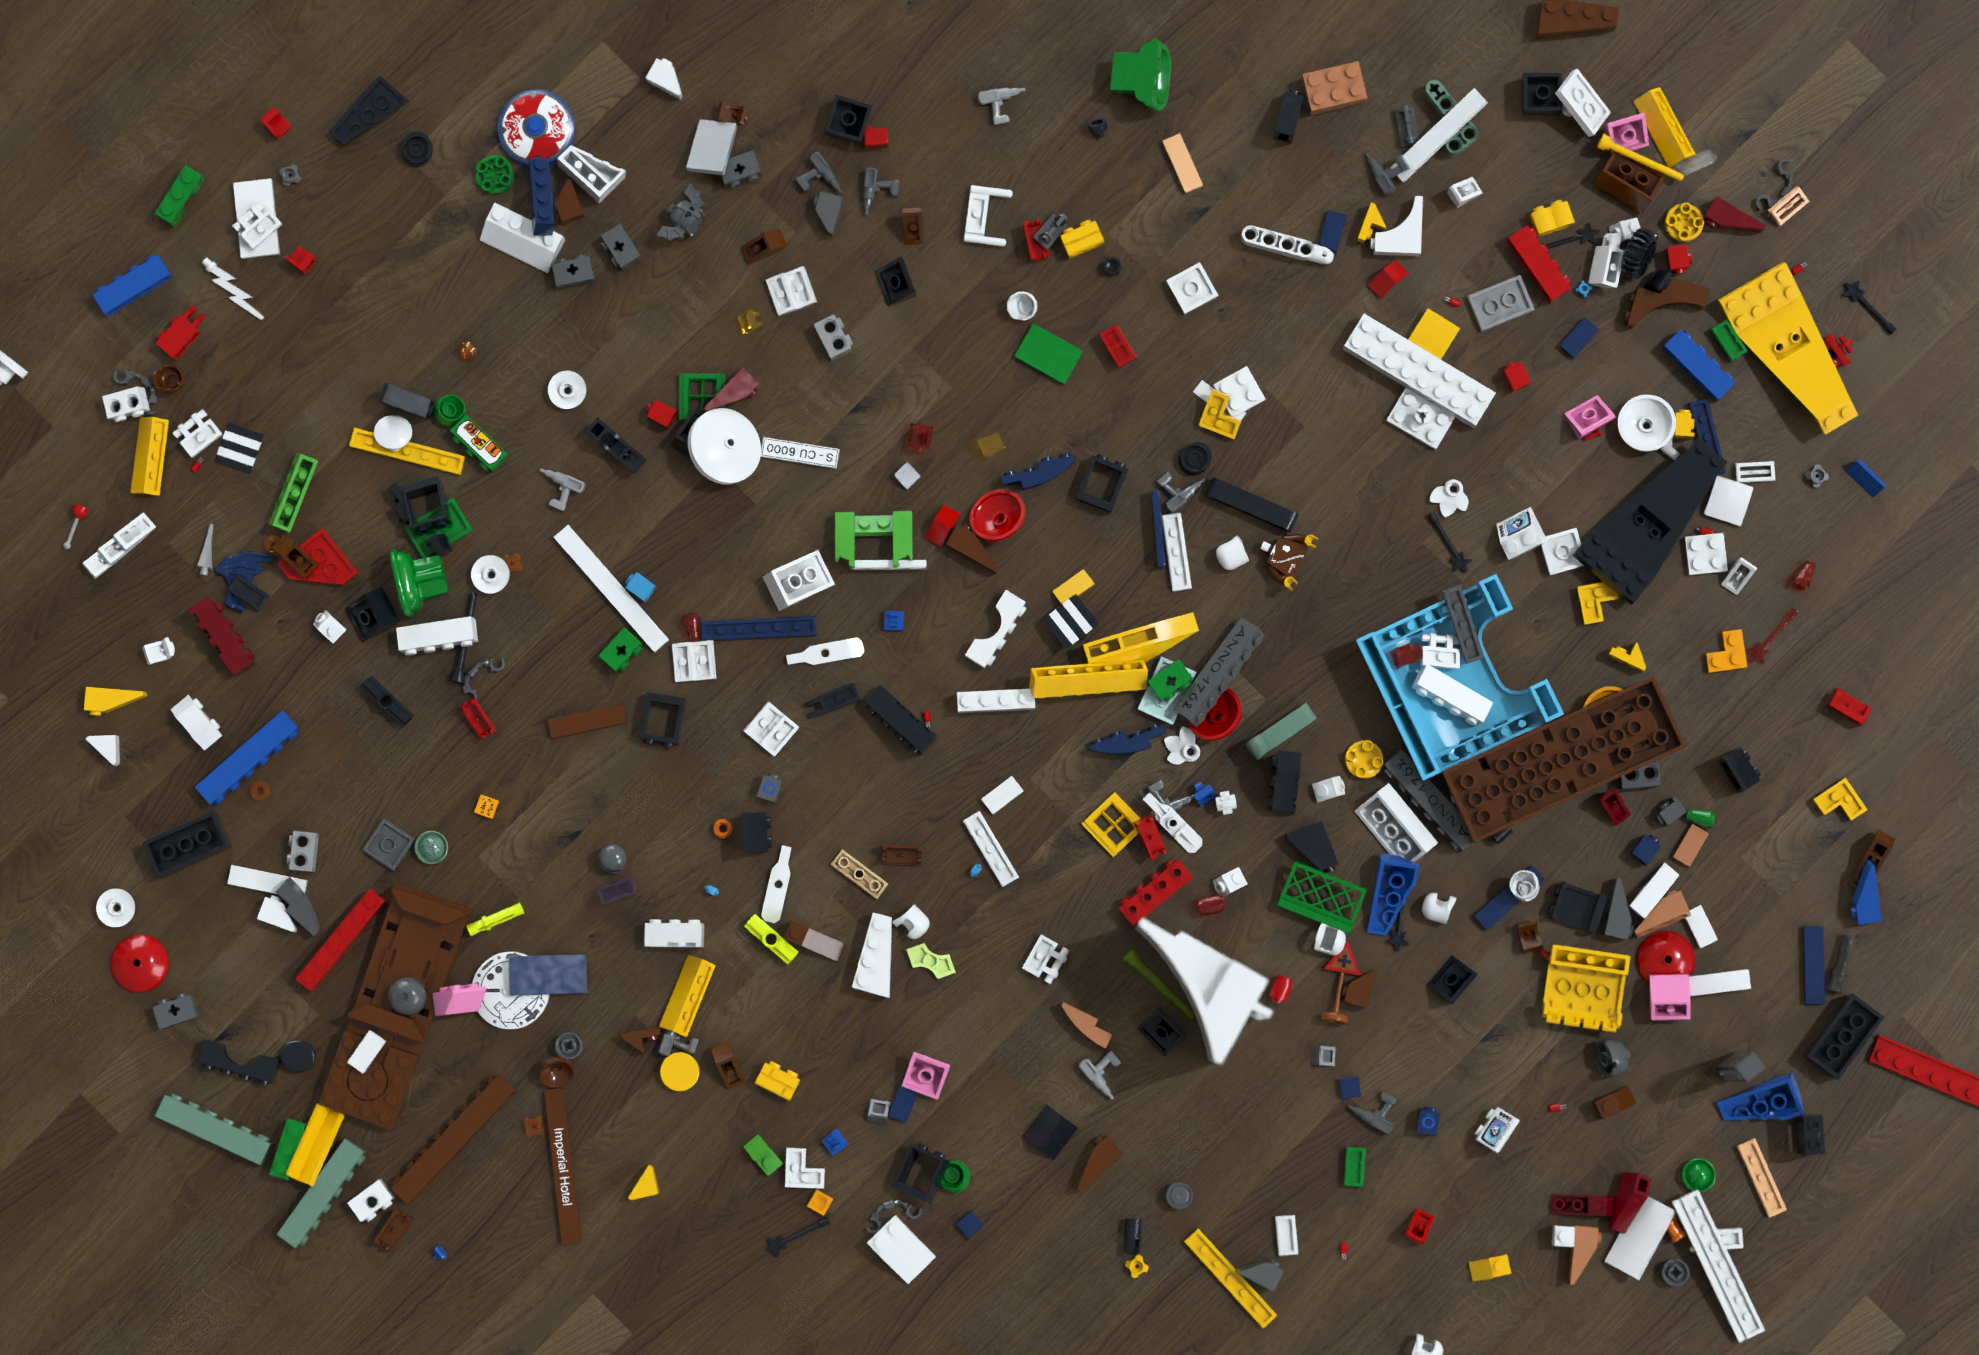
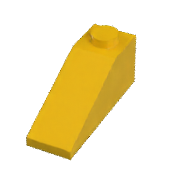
M86 687L84 710L89 711V715L101 716V712L108 713L147 697V693L144 691Z

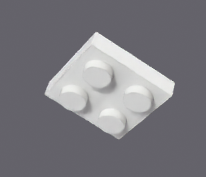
M1200 262L1166 280L1184 315L1218 297Z
M1247 366L1213 384L1215 390L1230 395L1226 409L1231 417H1236L1266 400Z
M1577 528L1546 536L1548 542L1540 545L1549 576L1584 566L1572 556L1581 545Z
M1723 533L1684 537L1688 576L1728 571Z

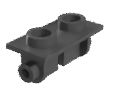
M1401 106L1400 109H1395L1401 147L1415 145L1419 141L1414 106Z
M1053 213L1033 238L1048 250L1061 235L1062 231L1067 228L1065 224L1067 216L1063 213L1056 216Z

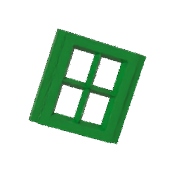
M679 374V420H686L690 415V399H700L701 412L704 408V399H713L715 396L704 395V381H715L716 395L726 385V374ZM690 381H701L700 395H690Z

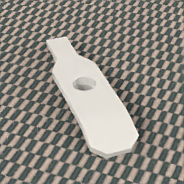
M852 638L809 646L801 653L786 655L788 665L802 662L817 665L860 657L864 649L861 640ZM823 650H827L829 652V655L827 657L822 656L821 653Z
M1150 792L1143 798L1154 810L1156 820L1187 852L1195 853L1202 846V838L1169 805L1161 804ZM1171 820H1176L1174 826L1169 825Z
M782 846L779 861L771 870L761 914L764 921L776 923L781 918L791 874L788 866L791 847ZM776 881L782 882V886L780 888L775 887Z

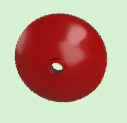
M994 490L983 495L974 504L970 513L972 530L979 538L986 541H1001L1009 538L1020 529L1026 515L1024 502L1019 495L1010 490Z
M1227 688L1197 728L1188 723L1190 730L1200 739L1207 741L1225 738L1237 728L1241 721L1243 707L1240 698L1234 691Z
M1672 931L1656 932L1648 936L1638 949V970L1648 983L1649 975L1689 974L1690 977L1695 967V953L1689 941L1682 935ZM1666 956L1671 957L1670 963L1665 962Z
M138 934L125 938L116 946L111 957V971L115 980L120 986L132 992L140 993L155 989L163 982L169 969V957L165 947L157 939L148 935ZM137 959L140 961V966L138 967L134 965Z

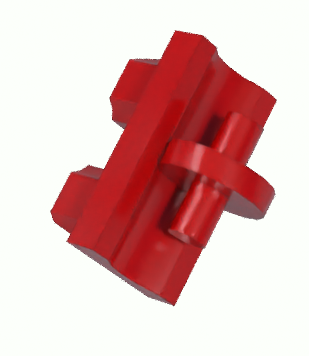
M1833 334L1826 336L1824 344L1828 352L1833 349L1837 354L1832 358L1835 367L1838 368L1851 363L1843 349L1845 348L1848 354L1853 352L1850 344L1854 342L1852 338L1846 341L1842 335L1838 338L1842 344L1840 345Z

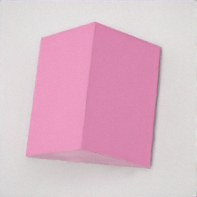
M1644 113L1607 123L1604 128L1605 135L1610 136L1614 143L1631 151L1649 146Z
M1598 395L1564 413L1578 439L1585 437L1615 419L1614 413Z
M914 1052L902 1087L938 1100L950 1065Z

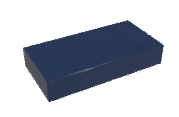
M1328 210L1319 246L1326 247L1330 251L1337 253L1347 215Z
M1584 317L1559 347L1574 359L1599 329Z
M901 1080L889 1116L907 1123L918 1092L902 1087L903 1080Z

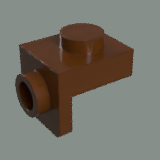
M723 101L719 102L716 121L736 123L737 126H741L747 120V107H739Z
M1526 920L1517 925V933L1524 953L1543 949L1536 920Z

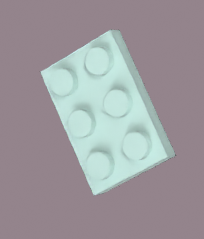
M1161 656L1152 678L1174 662ZM1186 668L1191 677L1194 679L1197 672ZM1167 678L1168 682L1166 685L1175 686V678ZM1148 685L1138 710L1173 725L1177 717V713L1173 709L1189 687L1183 691L1179 688L1174 692L1175 696L1167 702L1164 699L1160 702Z

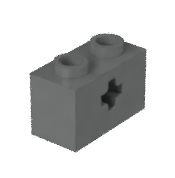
M754 150L728 159L725 174L722 175L725 187L735 188L741 185L740 182L746 180L753 182L759 179L758 176L762 174ZM738 167L744 169L743 174H739V172H737Z
M621 224L601 235L603 239L601 244L606 252L611 251L613 255L611 260L616 268L620 266L623 271L642 259ZM620 244L623 248L622 252L617 250V245Z
M578 255L574 257L575 259L569 261L566 258L556 260V263L552 264L556 287L563 289L596 282L591 258L589 256L586 257V255ZM572 267L576 269L575 275H572L570 272Z
M187 993L176 995L175 1000L168 1001V999L158 1001L157 1006L152 1008L159 1029H165L199 1018L193 995L187 996ZM174 1006L180 1009L177 1011V1015L171 1011L174 1009Z

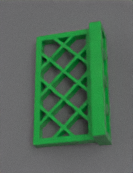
M1294 861L1277 905L1350 934L1367 889ZM1296 867L1304 869L1307 876L1297 880L1294 874ZM1317 875L1322 876L1325 884L1315 887L1311 878ZM1309 879L1313 889L1302 892L1299 883ZM1336 882L1341 884L1343 891L1333 894L1330 885ZM1297 885L1300 894L1296 896L1286 894L1288 887ZM1327 886L1331 896L1320 899L1317 890ZM1354 889L1362 892L1360 898L1351 901L1348 892ZM1315 892L1318 901L1312 904L1307 902L1304 895ZM1345 893L1349 903L1339 907L1335 897ZM1333 899L1336 908L1330 911L1325 909L1322 902ZM1351 906L1353 911L1351 919L1344 917L1341 909Z

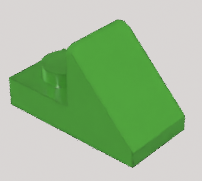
M759 1134L743 1146L767 1176L783 1164Z

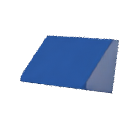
M1860 459L1856 460L1846 470L1871 497H1875L1886 487V484Z

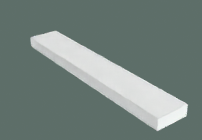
M1475 88L1403 155L1410 169L1397 175L1402 182H1405L1488 104ZM1395 163L1390 168L1394 169L1395 167H1397V163Z

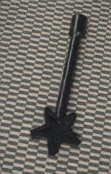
M1587 223L1586 229L1578 230L1579 235L1545 246L1547 249L1579 239H1582L1581 243L1587 240L1596 243L1594 235L1600 232V230L1592 229L1591 224Z
M1857 281L1854 285L1846 282L1845 286L1848 291L1843 294V297L1851 296L1854 302L1858 298L1885 325V329L1892 335L1897 330L1891 322H1887L1861 295L1865 291L1859 289L1860 281Z
M1435 512L1430 513L1427 516L1432 524H1435L1455 557L1450 558L1455 563L1453 572L1461 569L1467 573L1466 564L1472 562V559H1465L1463 552L1457 553L1438 522L1439 519Z
M1404 905L1398 913L1397 932L1392 930L1393 938L1387 941L1388 944H1395L1396 951H1399L1401 945H1409L1404 939L1406 931L1401 933Z
M828 1217L783 1240L782 1235L776 1240L768 1237L771 1245L766 1249V1252L774 1251L776 1257H779L780 1250L788 1248L784 1244L819 1227L823 1228L831 1224Z

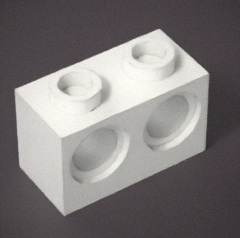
M137 386L102 396L107 419L115 420V422L125 421L128 416H142L145 411L150 410L145 388ZM137 398L138 404L134 407L133 401ZM119 403L120 410L116 412L115 407Z

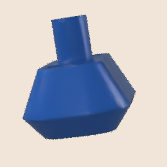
M441 1246L434 1248V1260L437 1258L439 1260L447 1258V1253Z

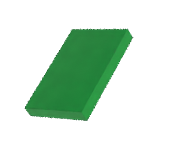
M1033 323L1014 357L1065 385L1083 351Z
M454 498L447 501L452 524L447 525V527L433 529L423 535H416L410 528V524L404 527L422 559L431 557V553L434 552L432 546L427 547L426 545L430 542L428 538L433 535L445 533L451 545L473 531ZM441 505L418 518V523L443 516Z

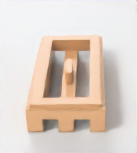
M1796 186L1773 205L1768 212L1772 214V218L1776 220L1777 225L1781 226L1804 207L1809 200L1800 187ZM1800 198H1802V200L1798 204H1796L1785 215L1779 218L1781 214H1783L1787 209L1791 208L1794 203H1796Z

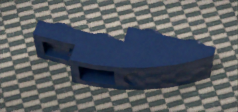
M1071 453L1060 455L1058 459L1045 457L1041 458V462H1038V470L1027 468L1023 470L1024 473L1016 474V471L1004 473L1005 476L1001 477L1002 486L1021 483L1023 490L1041 486L1068 470L1076 462V456H1071Z
M1159 723L1148 727V732L1142 733L1138 731L1131 734L1130 739H1128L1126 732L1121 733V731L1110 734L1109 739L1103 741V738L1092 741L1089 749L1092 752L1110 755L1135 753L1151 748L1150 740L1166 734L1167 731L1165 726H1160Z

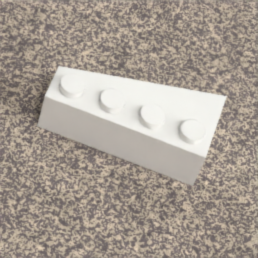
M877 913L872 914L852 988L890 998L891 917Z

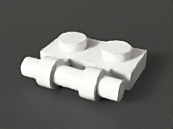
M262 201L256 205L253 204L250 207L251 210L243 217L237 218L238 221L232 225L237 231L242 227L246 229L240 235L253 249H256L283 225L269 209L264 214L261 212L266 207ZM257 215L258 219L249 225L248 222Z
M203 409L191 415V419L184 424L181 423L177 426L178 429L173 432L176 438H179L182 434L186 437L180 443L192 458L223 435L211 419L205 423L202 421L207 416ZM197 424L199 428L190 434L188 430Z
M1430 632L1428 634H1421L1420 640L1427 642L1428 646L1421 647L1420 666L1428 664L1435 668L1456 670L1460 668V649H1453V644L1459 645L1457 637H1453L1451 634L1441 636ZM1436 643H1444L1445 648L1436 647Z
M1041 934L1022 968L1037 977H1040L1042 971L1047 973L1044 981L1051 984L1053 979L1057 978L1059 974L1057 972L1062 963L1066 962V956L1070 950L1063 947L1060 953L1054 951L1058 943ZM1053 956L1056 960L1050 969L1046 964L1050 957Z

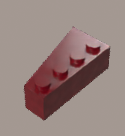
M206 597L189 608L188 611L191 615H195L198 618L197 624L205 634L209 635L208 640L216 650H219V656L230 672L237 677L255 665L253 661L255 656L249 648L246 650L242 643L245 641L239 632L235 633L232 629L234 624L230 618H225L222 614L224 609L221 604Z

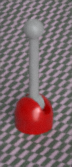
M74 503L72 513L75 520L67 542L63 544L65 549L71 548L70 542L78 520L87 515L89 508Z

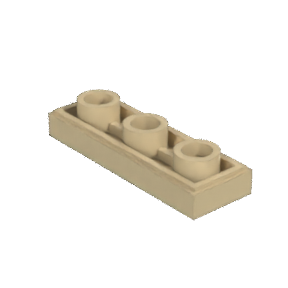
M843 849L831 863L834 868L876 899L879 898L888 886L886 881ZM857 871L863 872L861 878L856 877Z

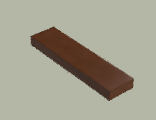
M624 704L548 719L551 739L627 723Z

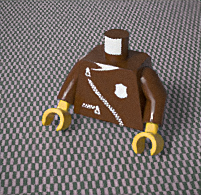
M1284 535L1282 538H1278L1275 545L1264 540L1259 550L1270 555L1266 564L1273 579L1286 586L1290 591H1293L1290 587L1291 583L1298 584L1293 577L1308 546L1316 547V545L1311 544L1313 539L1318 540L1314 535Z

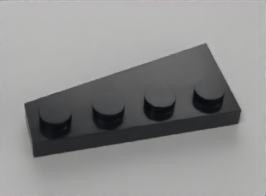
M379 75L329 133L345 146L408 103L409 100Z

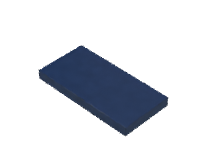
M586 954L508 957L509 996L587 993Z

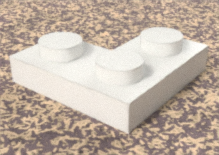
M786 1148L785 1187L824 1188L825 1169L806 1168V1148Z

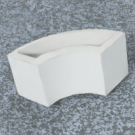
M187 695L171 711L191 737L205 751L222 736L218 730L220 725L214 719L210 720L201 709L204 706L197 698L193 700Z

